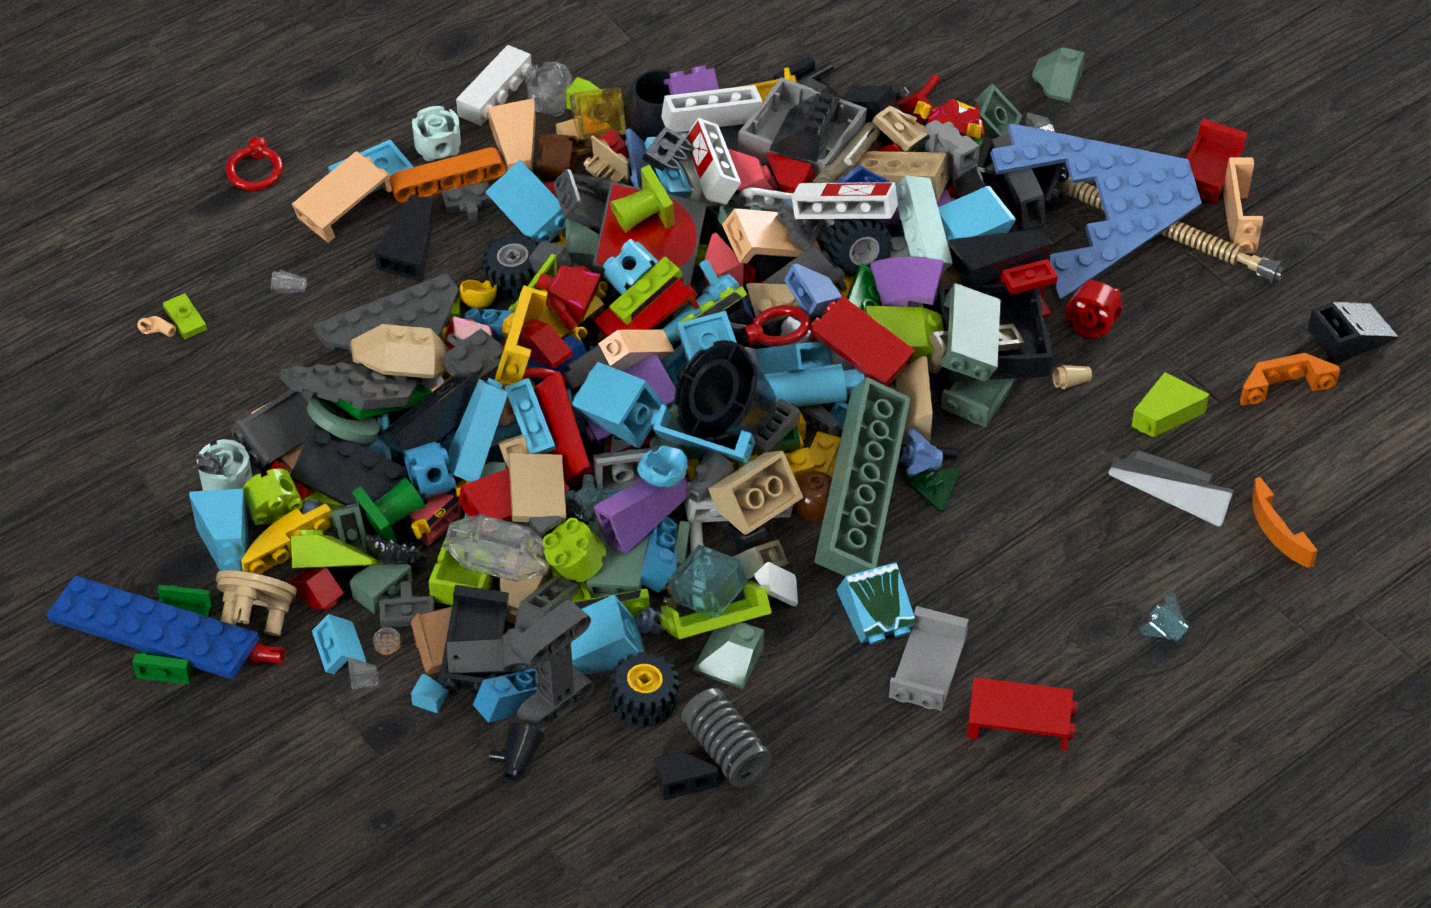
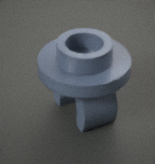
M645 607L643 611H640L636 618V626L639 627L640 633L647 634L650 631L653 634H660L663 629L658 622L660 621L659 614L662 613L654 611L650 607Z

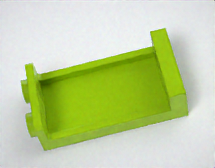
M753 581L742 583L745 599L679 617L678 612L667 605L661 606L662 614H659L661 627L674 637L682 639L771 614L766 587Z

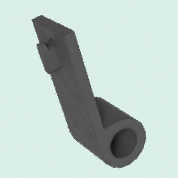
M509 629L502 636V639L447 642L448 673L479 674L517 672L530 669L531 667L511 650L514 640L523 633V629Z

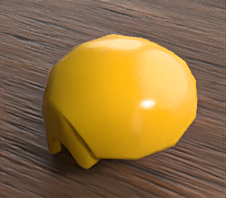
M466 280L459 286V298L470 308H487L495 299L497 285H494L492 288L489 280L484 283L476 280Z

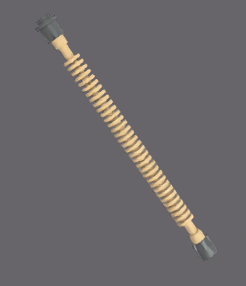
M1069 176L1066 182H1062L1060 190L1063 194L1074 197L1077 200L1079 199L1082 202L1085 201L1086 204L1096 206V208L1104 211L1098 189L1095 186H1091L1088 183L1085 184V182L1072 184ZM1180 221L1160 233L1199 251L1202 250V252L1213 255L1216 258L1219 257V259L1230 262L1233 265L1237 261L1246 264L1249 269L1256 271L1257 275L1269 279V282L1272 284L1276 280L1280 281L1285 273L1286 268L1283 267V261H1274L1265 256L1262 258L1256 255L1249 256L1242 253V247H1236L1235 244H1231L1228 241L1225 242L1223 239L1219 240L1218 237H1214L1211 234L1208 235L1206 232L1202 233L1201 230H1197L1194 227L1191 228L1189 225L1185 226Z

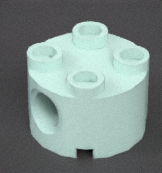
M432 106L420 110L417 113V117L413 118L412 126L415 149L423 156L424 160L434 161L435 159L455 156L459 153L461 144L459 119L453 110L449 109L450 112H448L442 106Z
M222 439L218 440L217 444L213 446L210 444L204 446L199 454H204V452L216 454L219 456L220 463L224 465L223 469H218L216 474H208L199 470L203 491L242 489L244 484L252 478L249 455L245 447L239 442Z

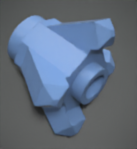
M915 429L907 430L905 439L909 442V445L905 446L900 461L904 466H908L906 468L908 476L913 477L926 470H938L943 461V452L931 445Z

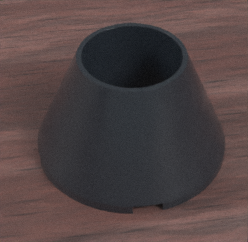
M651 70L636 78L613 120V129L624 141L627 140L625 130L629 128L644 142L647 137H657L663 130L665 125L661 115L664 97L671 95L669 85L665 84L664 80L669 79L670 73L673 72Z
M729 340L716 341L708 349L699 350L684 368L675 392L674 404L678 405L679 417L676 419L682 431L687 435L708 442L739 438L741 430L752 433V435L762 432L774 416L776 394L749 351L742 345Z

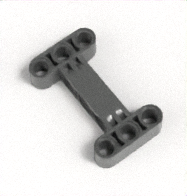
M570 600L561 603L521 633L514 640L511 647L512 652L529 667L535 669L537 692L522 703L517 715L527 725L537 728L542 733L584 702L593 693L595 684L572 665L571 642L588 629L591 624V617Z

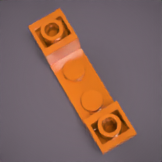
M1307 353L1258 362L1243 385L1240 404L1245 406L1266 401L1269 385L1287 380H1296L1301 377L1306 378L1312 391L1336 387L1340 369L1337 365Z

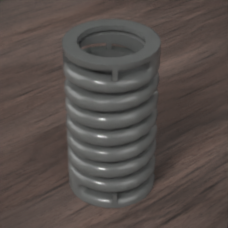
M711 688L692 698L685 706L681 714V720L687 725L689 731L693 733L707 754L710 755L717 767L722 770L724 776L729 779L732 786L736 788L747 786L759 779L768 770L772 762V754L766 746L762 745L761 740L756 737L753 730H750L749 725L745 723L738 711L733 708L731 702L726 700V696L720 689Z

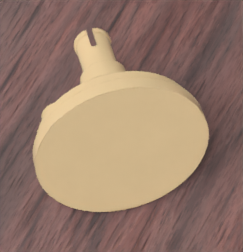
M233 570L217 572V588L224 592L222 599L224 607L220 621L235 626L237 622L241 623V621L244 624H249L252 605L264 606L269 610L263 633L271 636H281L284 616L289 611L292 599L296 597L297 589L286 582L264 575Z

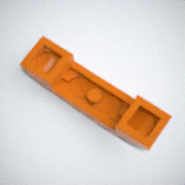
M1261 477L1255 478L1252 504L1261 529L1269 540L1286 556L1307 568L1314 567L1318 550L1304 532L1294 535L1272 507L1273 492Z

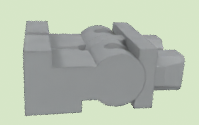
M934 120L926 125V133L930 135V139L925 143V151L947 153L949 175L953 178L952 185L956 188L954 180L975 166L978 167L979 145L967 135L962 137L958 129L950 121L941 124L938 120Z

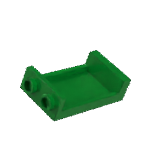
M159 585L157 590L159 602L211 618L214 604L210 591L201 588L191 589L175 585ZM142 651L141 654L135 653L132 662L136 678L190 684L195 669L190 666L189 660L161 657Z

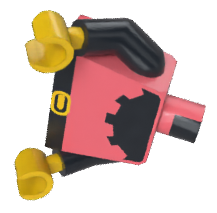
M463 479L451 491L424 499L423 502L426 508L400 520L404 535L408 538L416 537L427 546L434 542L461 517V506L459 503L461 486L470 482Z

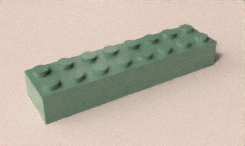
M868 377L851 390L814 560L815 563L843 576L870 570L877 566L911 399Z

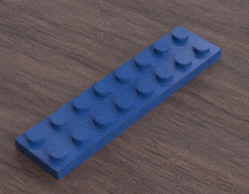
M76 575L47 612V617L51 622L157 656L189 660L191 667L232 680L260 640L257 632Z

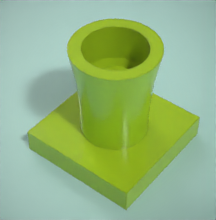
M650 164L641 168L642 190L610 201L613 213L625 232H628L638 223L657 213L666 229L675 225L673 202Z

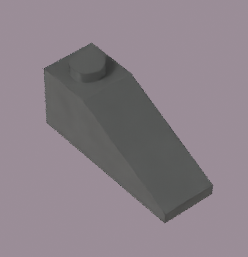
M554 576L520 602L515 628L523 629L524 632L561 603L567 600L571 601L579 589V584L559 576Z

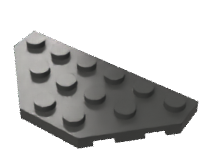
M445 273L313 325L314 332L325 348L333 350L336 347L348 349L351 354V340L381 324L431 328L441 339L442 330L446 327L453 304L459 296V289L448 273Z
M337 363V365L329 366L317 364L314 367L293 366L290 369H281L280 379L291 390L302 393L306 389L310 392L318 393V398L336 403L341 399L353 403L352 407L361 410L407 406L410 396L414 395L418 384L423 381V378L384 375L366 367L362 363Z

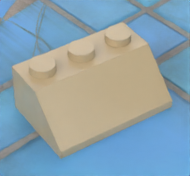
M922 356L905 367L895 378V384H890L891 389L911 398L901 444H909L905 439V433L909 429H915L930 443L932 404L927 356Z
M783 451L765 452L708 488L718 512L744 535L752 532L804 498Z

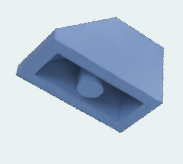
M797 263L792 264L784 279L801 308L810 318L825 315L824 312L832 301L837 302L842 297L829 277Z

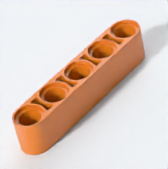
M490 147L395 172L390 176L389 182L396 201L406 203L410 194L429 197L440 194L443 190L490 181L503 176L507 168L498 149Z

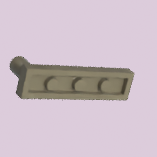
M1013 324L999 325L998 352L1021 349L1025 342ZM948 331L933 332L929 338L935 348L928 360V371L931 373H939L942 368L941 360L947 353Z

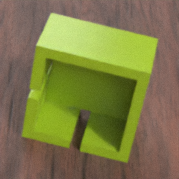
M444 541L437 559L438 564H435L429 579L430 596H433L434 602L452 606L455 584L490 590L497 573L496 551L472 546L473 567L469 566L467 545Z

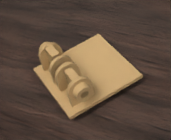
M592 135L591 141L594 157L585 160L584 166H586V170L597 178L608 177L612 181L622 182L625 185L631 186L628 160L620 153L616 154L604 140H598Z

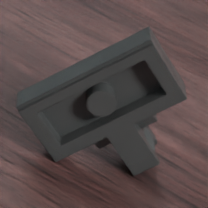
M488 182L441 191L446 213L466 211L469 223L479 221L477 208L493 205V200L485 193L489 189Z
M785 204L776 216L784 226L791 229L787 236L794 244L800 246L805 251L811 247L825 222V219H795L794 209L788 204Z
M400 581L401 596H394V599L379 600L381 628L412 626L411 621L417 613L422 615L434 611L433 596L419 597V595H412L411 581Z

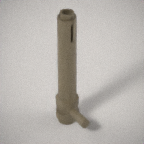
M873 122L866 123L834 161L819 173L813 180V183H838L880 136V129Z

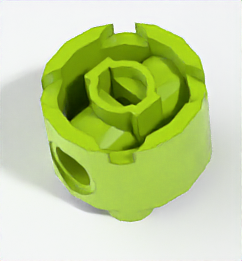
M267 470L268 475L261 477L259 473L248 480L242 487L246 506L255 525L275 523L286 514L303 507L304 504L287 470Z
M570 518L565 523L557 526L544 537L542 542L545 547L546 560L569 581L584 582L592 578L601 569L603 556L606 557L604 543L585 523L578 521L576 518Z

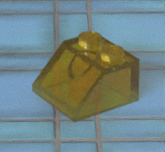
M620 87L574 92L570 96L573 121L580 140L591 139L592 135L599 138L611 129H614L618 135H626Z

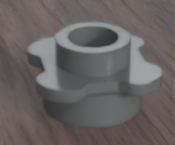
M204 452V454L195 455V458L199 460L197 469L204 473L216 474L218 469H223L224 467L220 463L219 456L214 453Z

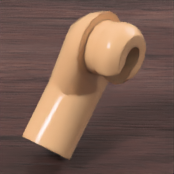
M158 316L142 318L137 324L138 329L144 334L161 332L168 337H172L176 333V326Z

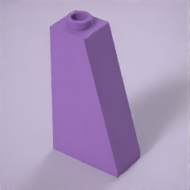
M684 476L678 485L670 488L653 486L642 479L593 507L607 544L627 554L688 497L687 492L689 489L686 477Z

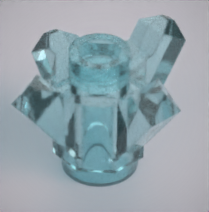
M591 474L584 475L582 488L578 492L574 490L564 491L565 502L573 508L575 515L584 521L594 522L595 510L593 507L611 497L601 494L594 487V476Z
M1168 591L1165 595L1166 603L1162 607L1158 604L1148 616L1151 618L1150 623L1142 625L1140 631L1143 635L1166 637L1177 642L1190 625L1185 622L1186 619L1182 616L1175 593Z

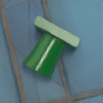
M406 477L374 503L361 486L352 492L362 515L379 536H382L384 540L391 539L397 544L398 542L391 526L410 514L426 508L420 495Z

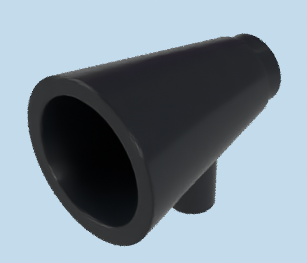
M517 722L510 723L506 751L492 750L490 752V760L504 763L503 776L517 781L545 736L533 726Z

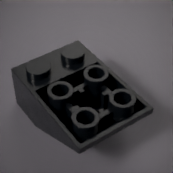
M1331 302L1312 309L1307 329L1334 363L1398 339V335L1370 303Z

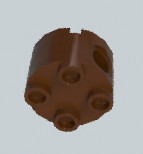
M548 133L540 136L539 148L542 149V158L537 159V172H540V178L544 181H556L565 169L571 170L572 174L576 173L578 151L573 150V145H577L576 136Z

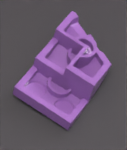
M898 257L871 262L870 269L875 278L882 306L909 307L911 301L933 305L944 260Z

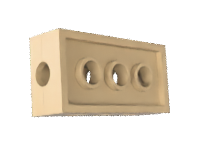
M866 151L850 170L852 171L860 165L890 182H895L896 185L906 175L930 178L936 202L939 201L949 180L947 153Z

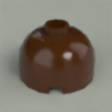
M820 471L806 472L796 479L804 498L793 504L792 513L794 514L795 512L801 516V520L804 522L822 523L832 477Z

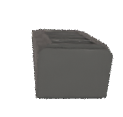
M779 399L776 402L775 413L769 425L759 434L753 435L756 441L754 446L763 452L770 451L800 423L799 410L785 400ZM760 435H764L768 438V440L766 441L765 439L761 438Z
M821 404L798 407L808 427L816 432L819 431L839 437V422Z

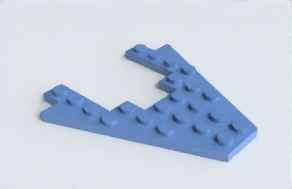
M1009 124L1008 126L1012 145L991 150L996 174L1066 162L1072 184L1091 180L1096 182L1107 220L1086 225L1085 230L1090 247L1050 255V263L1058 275L1057 283L1052 284L1057 302L1062 301L1078 290L1087 280H1093L1197 209L1202 203L1188 159L1017 124Z

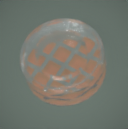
M382 628L374 634V648L380 654L389 655L399 650L401 646L400 634L394 628Z

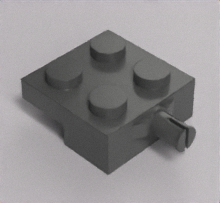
M481 328L464 340L454 332L448 335L447 341L455 347L442 356L446 371L452 376L455 374H475L478 380L484 381L496 375L504 349L500 343Z

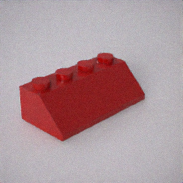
M560 371L555 372L535 386L533 390L556 447V450L550 451L548 454L562 455L563 478L570 489L595 481L566 386Z

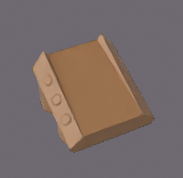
M452 607L422 615L417 613L411 621L415 644L419 648L422 664L428 675L440 672Z

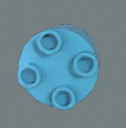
M632 239L622 246V252L616 258L614 256L610 257L603 265L605 269L603 277L621 295L659 262L640 242H634ZM629 266L635 267L632 270H626Z

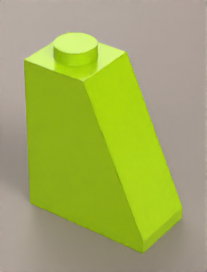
M1164 372L1134 409L1132 427L1142 433L1156 437L1204 414L1207 409L1209 394Z

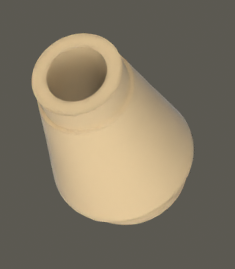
M1061 364L1053 369V383L1057 388L1067 389L1091 381L1092 371L1089 366Z

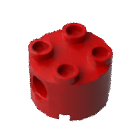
M1091 279L1087 280L1079 287L1065 309L1067 322L1071 321L1074 325L1072 329L1086 338L1097 339L1101 335L1108 334L1122 312L1121 292L1117 288H1112L1105 283Z

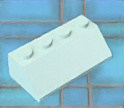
M906 175L896 185L899 216L902 221L910 256L944 260L943 273L953 262L930 178Z

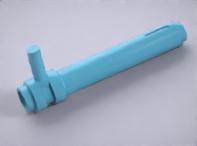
M708 260L700 263V267L710 285L696 299L699 306L711 299L713 302L721 298L719 293L730 286L733 289L739 287L738 282L730 274L717 277ZM690 304L661 329L665 332L672 346L680 340L675 331L677 323H680L679 320L690 313L696 315L701 311L700 308L695 310Z

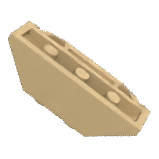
M381 324L352 339L350 342L353 362L362 363L366 367L384 375L433 379L446 372L442 356L449 351V348L431 328Z

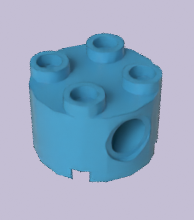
M431 442L404 451V460L410 482L413 486L419 488L417 492L422 500L449 492L452 488L456 487L453 474L451 472L448 473L446 464L449 463L447 451L441 447L440 443Z

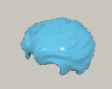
M661 446L657 451L652 452V450H649L648 453L644 454L637 470L641 478L648 484L667 488L674 487L686 475L687 457L683 450Z

